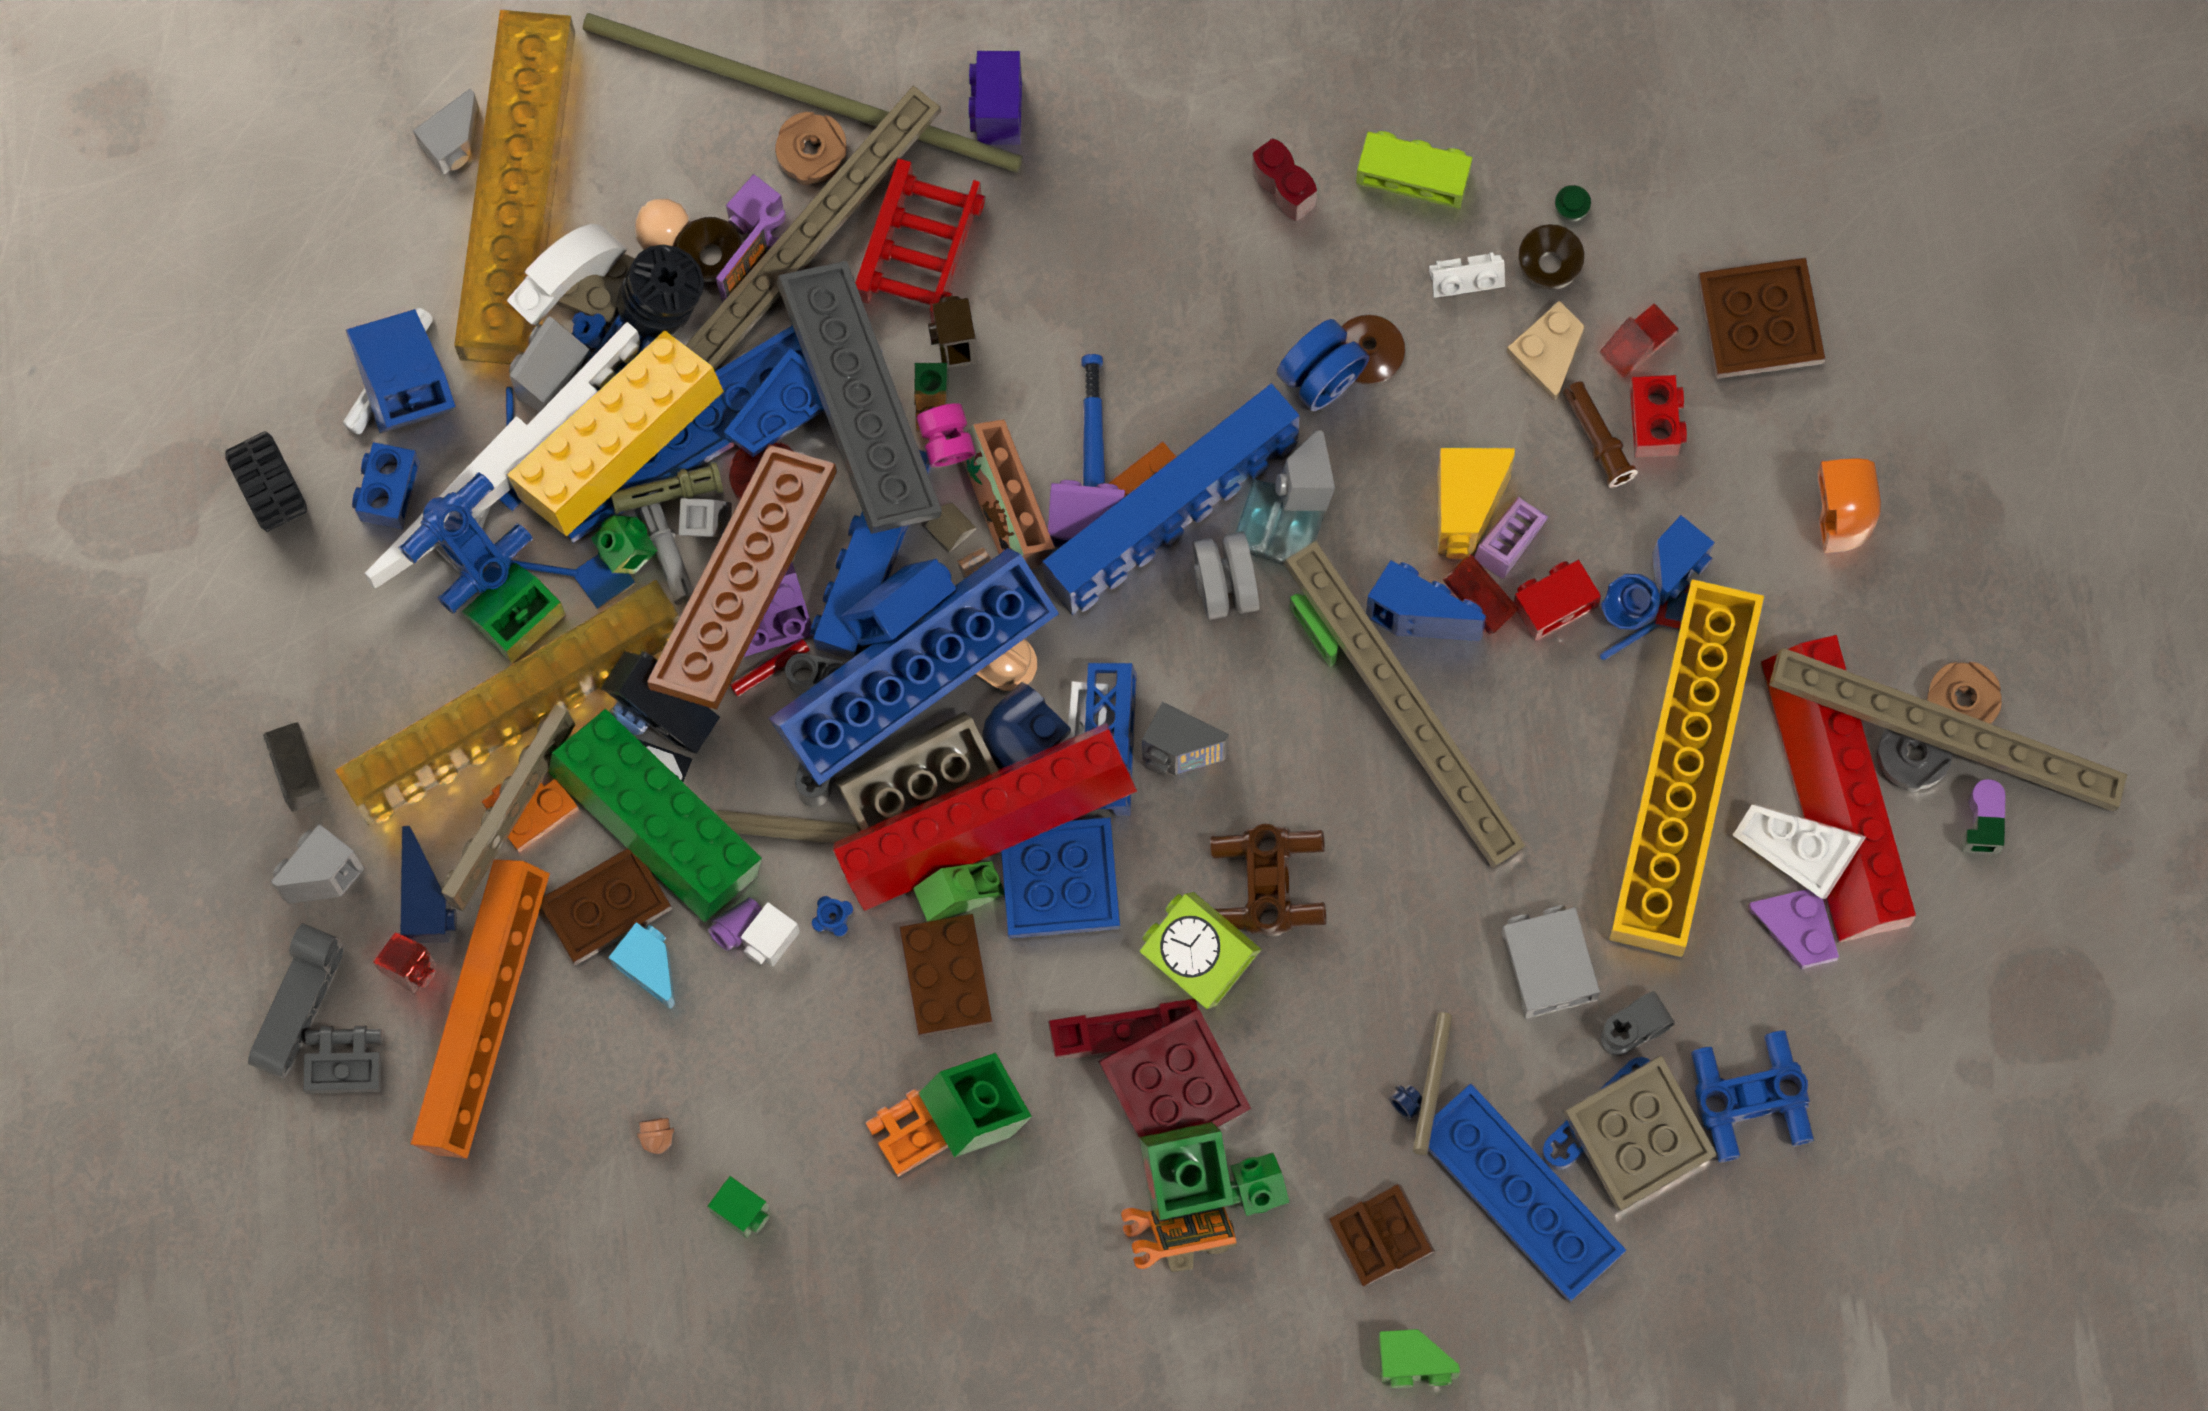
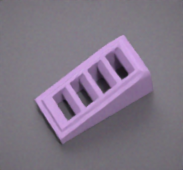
M1517 497L1478 545L1474 557L1475 561L1500 578H1505L1547 521L1548 516ZM1517 514L1532 525L1528 527L1514 518V516ZM1509 526L1510 528H1512L1513 530H1515L1523 536H1517L1516 534L1508 530L1506 527ZM1501 538L1503 541L1513 546V548L1510 549L1497 539Z

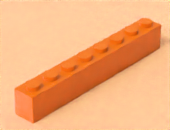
M494 859L411 1140V1145L437 1156L468 1159L550 873L526 861Z

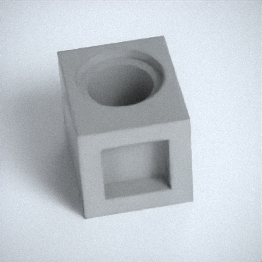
M681 498L679 535L720 539L731 519L732 503L711 499Z

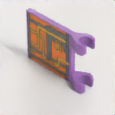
M766 201L762 205L758 225L716 277L722 303L779 239L772 236V233L784 222L786 214L785 210L782 209L776 217L767 215L768 211L773 207V202Z

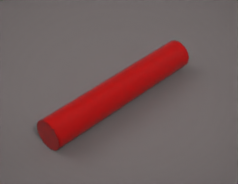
M800 639L731 683L732 691L737 697L784 668L792 656L809 652L808 645L803 639Z

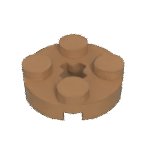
M802 112L792 116L781 126L775 144V152L781 169L789 177L795 179L801 185H811L812 183H820L830 179L847 161V142L842 127L835 119L827 115L825 117L814 115V112ZM810 140L812 144L818 142L821 144L817 148L818 152L811 155L810 153L805 154L803 152L806 141Z
M1970 661L1969 663H1949L1942 667L1935 674L1928 687L1926 700L1992 724L1997 718L2002 705L2001 687L1994 673L1982 664ZM1959 691L1964 694L1970 691L1973 694L1970 699L1973 705H1959L1957 703L1958 697L1955 693Z

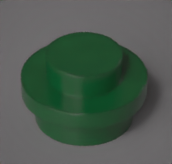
M1569 185L1562 188L1555 198L1556 211L1566 220L1576 221L1584 218L1591 207L1589 193L1577 185Z

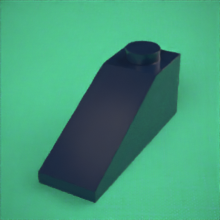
M402 826L400 935L405 943H450V931H456L457 929L456 909H451V906L441 893L442 888L411 827Z

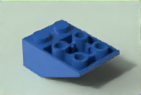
M416 309L346 329L380 434L447 414L456 407L443 368Z
M1390 560L1367 598L1366 614L1369 619L1396 636L1480 641L1483 637L1486 615L1482 613V608L1476 603L1464 599L1463 602L1450 595L1451 591L1445 585L1437 581L1430 583L1419 577V572L1414 567L1404 562L1397 564Z

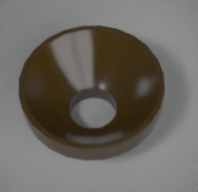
M703 217L692 221L682 230L676 247L694 258L701 268L705 282H714L722 269L740 248L742 242L738 231L726 220L717 217ZM710 247L717 248L722 253L720 261L714 265H707L701 260L702 252Z
M1548 224L1533 229L1524 237L1519 247L1518 260L1524 277L1530 283L1542 289L1555 290L1568 286L1577 278L1582 270L1585 254L1583 245L1574 232L1560 225ZM1547 255H1553L1559 259L1561 267L1553 273L1545 272L1539 265L1540 259Z

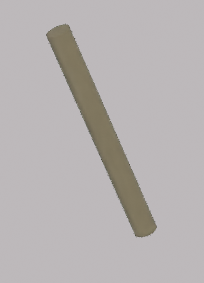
M1439 1012L1436 1020L1413 1152L1418 1155L1428 1154L1452 1022V1015L1446 1012Z

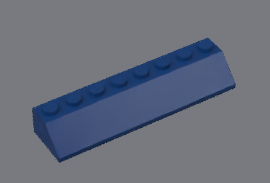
M1007 548L955 585V591L895 639L872 644L768 718L788 749L818 785H821L1059 615L1057 609L1020 553Z

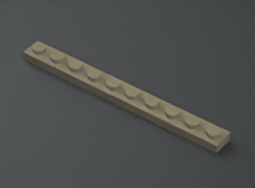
M913 85L685 346L716 370L781 296L777 285L778 276L801 271L809 264L892 169L897 159L906 153L941 113V107Z
M1316 540L1287 558L1283 564L1491 867H1496L1522 850L1526 845Z
M1782 648L1777 654L1769 686L2112 812L2120 807L2128 774L1786 648Z

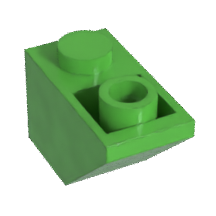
M992 861L941 868L913 888L927 922L956 917L1002 898L1005 895L1004 888Z
M1418 1329L1381 1331L1379 1333L1382 1383H1390L1391 1388H1409L1414 1386L1413 1381L1429 1380V1386H1445L1452 1384V1379L1459 1377V1364Z

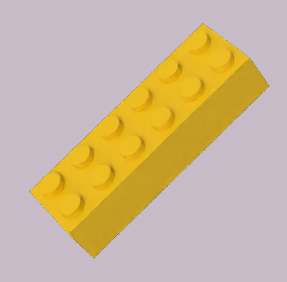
M663 331L507 474L519 499L567 537L724 392L713 366L667 331Z

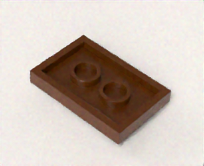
M628 848L545 895L540 906L575 966L623 939L636 922L643 927L672 910L670 903L649 868Z
M973 914L901 926L900 933L919 1038L993 1025Z

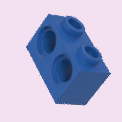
M372 443L370 453L364 454L361 464V474L364 475L362 486L356 487L352 499V508L355 509L361 522L403 530L420 465V460L415 450ZM385 464H397L394 472L390 474L380 473L381 468ZM381 496L389 498L384 507H371L372 502L376 498Z

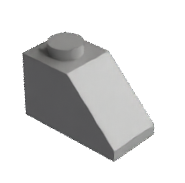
M468 89L413 130L417 143L443 175L450 170H457L462 167L473 151L479 105L475 93L471 89Z
M1323 431L1314 432L1286 459L1282 474H1277L1275 483L1276 493L1278 496H1282L1284 511H1327L1335 485Z

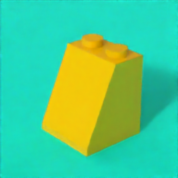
M1515 448L1440 449L1437 470L1438 555H1446L1449 559H1465L1468 555H1475L1477 547L1511 478Z

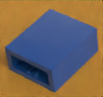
M937 559L906 565L841 617L861 646L890 641L955 591L956 587L951 581L949 570L945 565L938 562Z

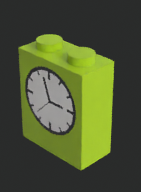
M1195 892L1186 893L1183 896L1178 894L1166 907L1165 911L1168 913V916L1160 925L1156 922L1145 933L1142 940L1146 943L1139 952L1202 1006L1210 1009L1219 1004L1262 949Z

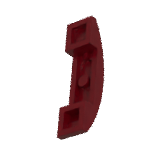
M1195 999L1161 1003L1156 1008L1090 1018H1086V1015L1049 1020L1048 1025L1054 1058L1111 1055L1195 1010L1197 1002Z

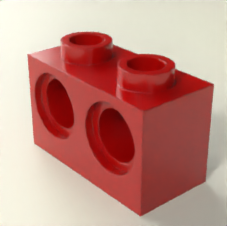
M1676 375L1632 377L1629 393L1634 458L1678 456L1681 443L1687 442L1686 422H1679V409H1684L1683 387H1677ZM1658 393L1663 395L1667 402L1660 405L1654 404L1649 400L1648 396ZM1663 428L1668 432L1669 437L1657 439L1652 435L1651 430Z

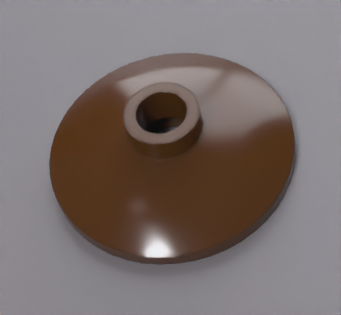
M1361 315L1348 320L1342 325L1347 332L1346 343L1356 342L1370 355L1365 369L1354 382L1378 384L1391 378L1400 369L1405 356V343L1399 329L1392 322L1376 315ZM1367 340H1371L1376 344V347L1372 350H1367L1362 344Z

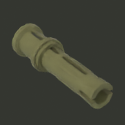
M712 461L707 467L690 471L683 468L677 472V476L618 490L611 495V501L615 514H619V512L680 497L694 499L696 495L716 491L718 494L723 493V486L717 463ZM704 479H709V480H706V481L694 483V482H696V481H700V480H704ZM679 486V488L669 489L671 487ZM659 490H662V491H663V492H659V493H655V494H651V495H647V496H643V497H639V498H635V499L632 498V497H635V496H639V495H642V494H647V493H651V492H655V491H659Z

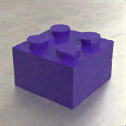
M977 51L976 63H970L969 66L971 97H969L968 114L970 132H977V141L988 145H1021L1022 70L1020 51Z

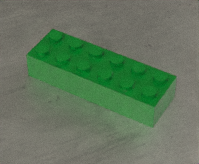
M606 708L552 752L548 773L625 847L638 857L702 921L706 922L757 878L762 857L625 726L616 720Z

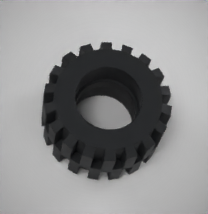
M264 431L225 450L226 461L253 515L263 530L269 532L307 513V504L272 435Z

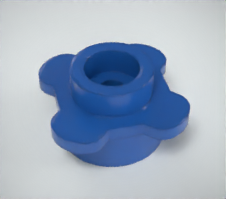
M583 312L575 314L572 319L574 326L571 334L587 348H597L605 336V317L599 313L594 316H586ZM589 327L588 332L585 333V329Z
M829 896L821 897L817 901V917L812 920L814 930L817 932L826 930L833 932L837 937L844 936L848 931L846 925L848 916L853 913L852 904L848 901L841 902L837 899H831ZM831 913L836 914V918L833 920L829 918Z

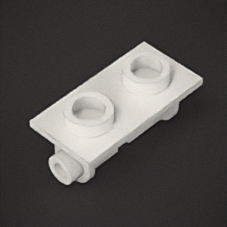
M1490 252L1489 254L1467 257L1468 265L1462 266L1460 258L1435 261V265L1429 266L1430 278L1433 280L1434 298L1505 287L1504 260H1502L1501 255H1494L1493 252Z

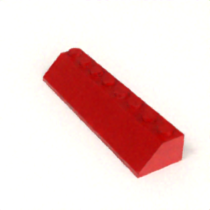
M1837 635L1802 642L1788 649L1847 671ZM1777 654L1761 661V668L1803 818L1866 836L1826 898L1838 943L1911 926L1916 913L1861 719L1769 686Z
M1105 723L834 842L833 851L849 886L863 910L866 911L914 890L915 886L941 868L973 864L1137 792V789L1108 723Z

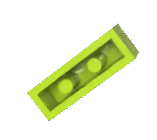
M1368 131L1357 169L1356 184L1461 209L1473 157L1467 156L1465 152L1455 148L1442 150L1434 148L1428 142L1422 140H1412L1409 142L1397 139L1394 134L1386 131H1378L1376 133Z

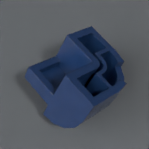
M1021 682L993 708L985 720L982 736L998 770H1001L1060 744L1071 733V728L1045 703V699L1035 689Z

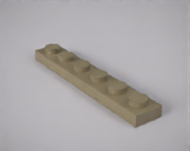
M554 705L551 712L543 716L538 725L537 735L531 745H527L522 750L518 761L519 764L512 776H508L502 783L500 796L494 806L485 811L481 819V827L474 839L471 838L465 844L462 858L457 867L446 875L441 893L450 906L463 912L549 770L552 752L567 740L575 727V723L566 709Z

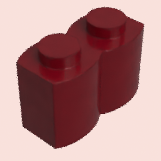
M1272 138L1252 153V172L1255 180L1265 191L1274 195L1276 204L1284 215L1294 221H1298L1316 207L1317 187L1313 178L1306 170L1295 165L1291 152L1283 143Z

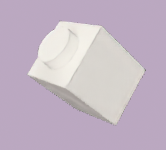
M767 902L741 936L743 946L746 947L743 952L759 965L765 961L774 967L800 933L798 923Z

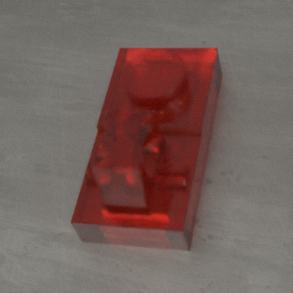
M1472 554L1467 555L1442 579L1460 601L1463 602L1464 599H1467L1482 608V613L1486 615L1484 629L1489 635L1495 633L1519 610L1516 604Z

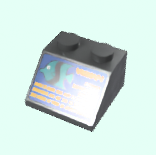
M1163 701L1142 738V759L1147 761L1146 766L1162 775L1169 772L1176 776L1224 761L1229 751V734Z

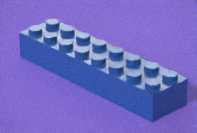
M1271 383L1043 560L1044 583L1071 615L1078 610L1084 612L1090 609L1099 600L1097 595L1108 587L1110 589L1118 587L1127 578L1128 575L1126 573L1136 565L1142 567L1150 562L1156 555L1155 550L1165 542L1167 545H1170L1177 541L1184 533L1183 528L1192 521L1199 523L1212 512V506L1222 498L1224 501L1232 498L1241 489L1240 484L1250 476L1255 479L1264 473L1269 467L1268 462L1278 454L1283 457L1291 452L1298 443L1296 440L1299 434L1300 415Z

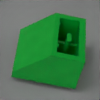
M514 563L508 569L509 574L503 585L496 589H487L462 611V614L511 664L566 615L561 602L536 576L517 563Z

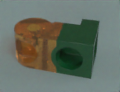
M915 363L914 405H916V418L924 411L947 404L949 384L948 363ZM916 419V432H920Z

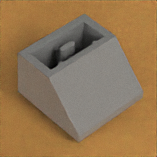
M549 316L543 325L538 324L533 329L528 341L530 345L523 355L518 354L514 358L509 368V377L518 400L539 412L585 366L591 357L590 350Z
M318 824L313 831L310 829L303 834L297 843L298 850L290 859H283L277 865L273 872L274 878L271 883L282 899L288 904L338 898L346 892L365 868L350 847Z

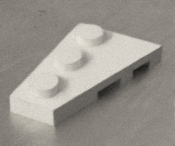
M1759 804L1751 805L1733 833L1735 838L1821 899L1828 897L1866 836Z

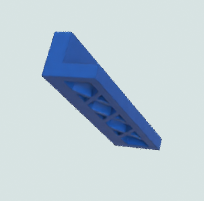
M1088 663L1085 732L1098 727L1094 723L1095 714L1107 705L1115 713V721L1109 728L1111 733L1114 732L1115 742L1132 778L1137 673L1132 663ZM1097 673H1117L1116 686L1104 696L1096 687ZM1097 695L1101 700L1095 705V697ZM1116 696V704L1114 706L1110 700ZM1131 794L1098 809H1112L1116 816H1131Z

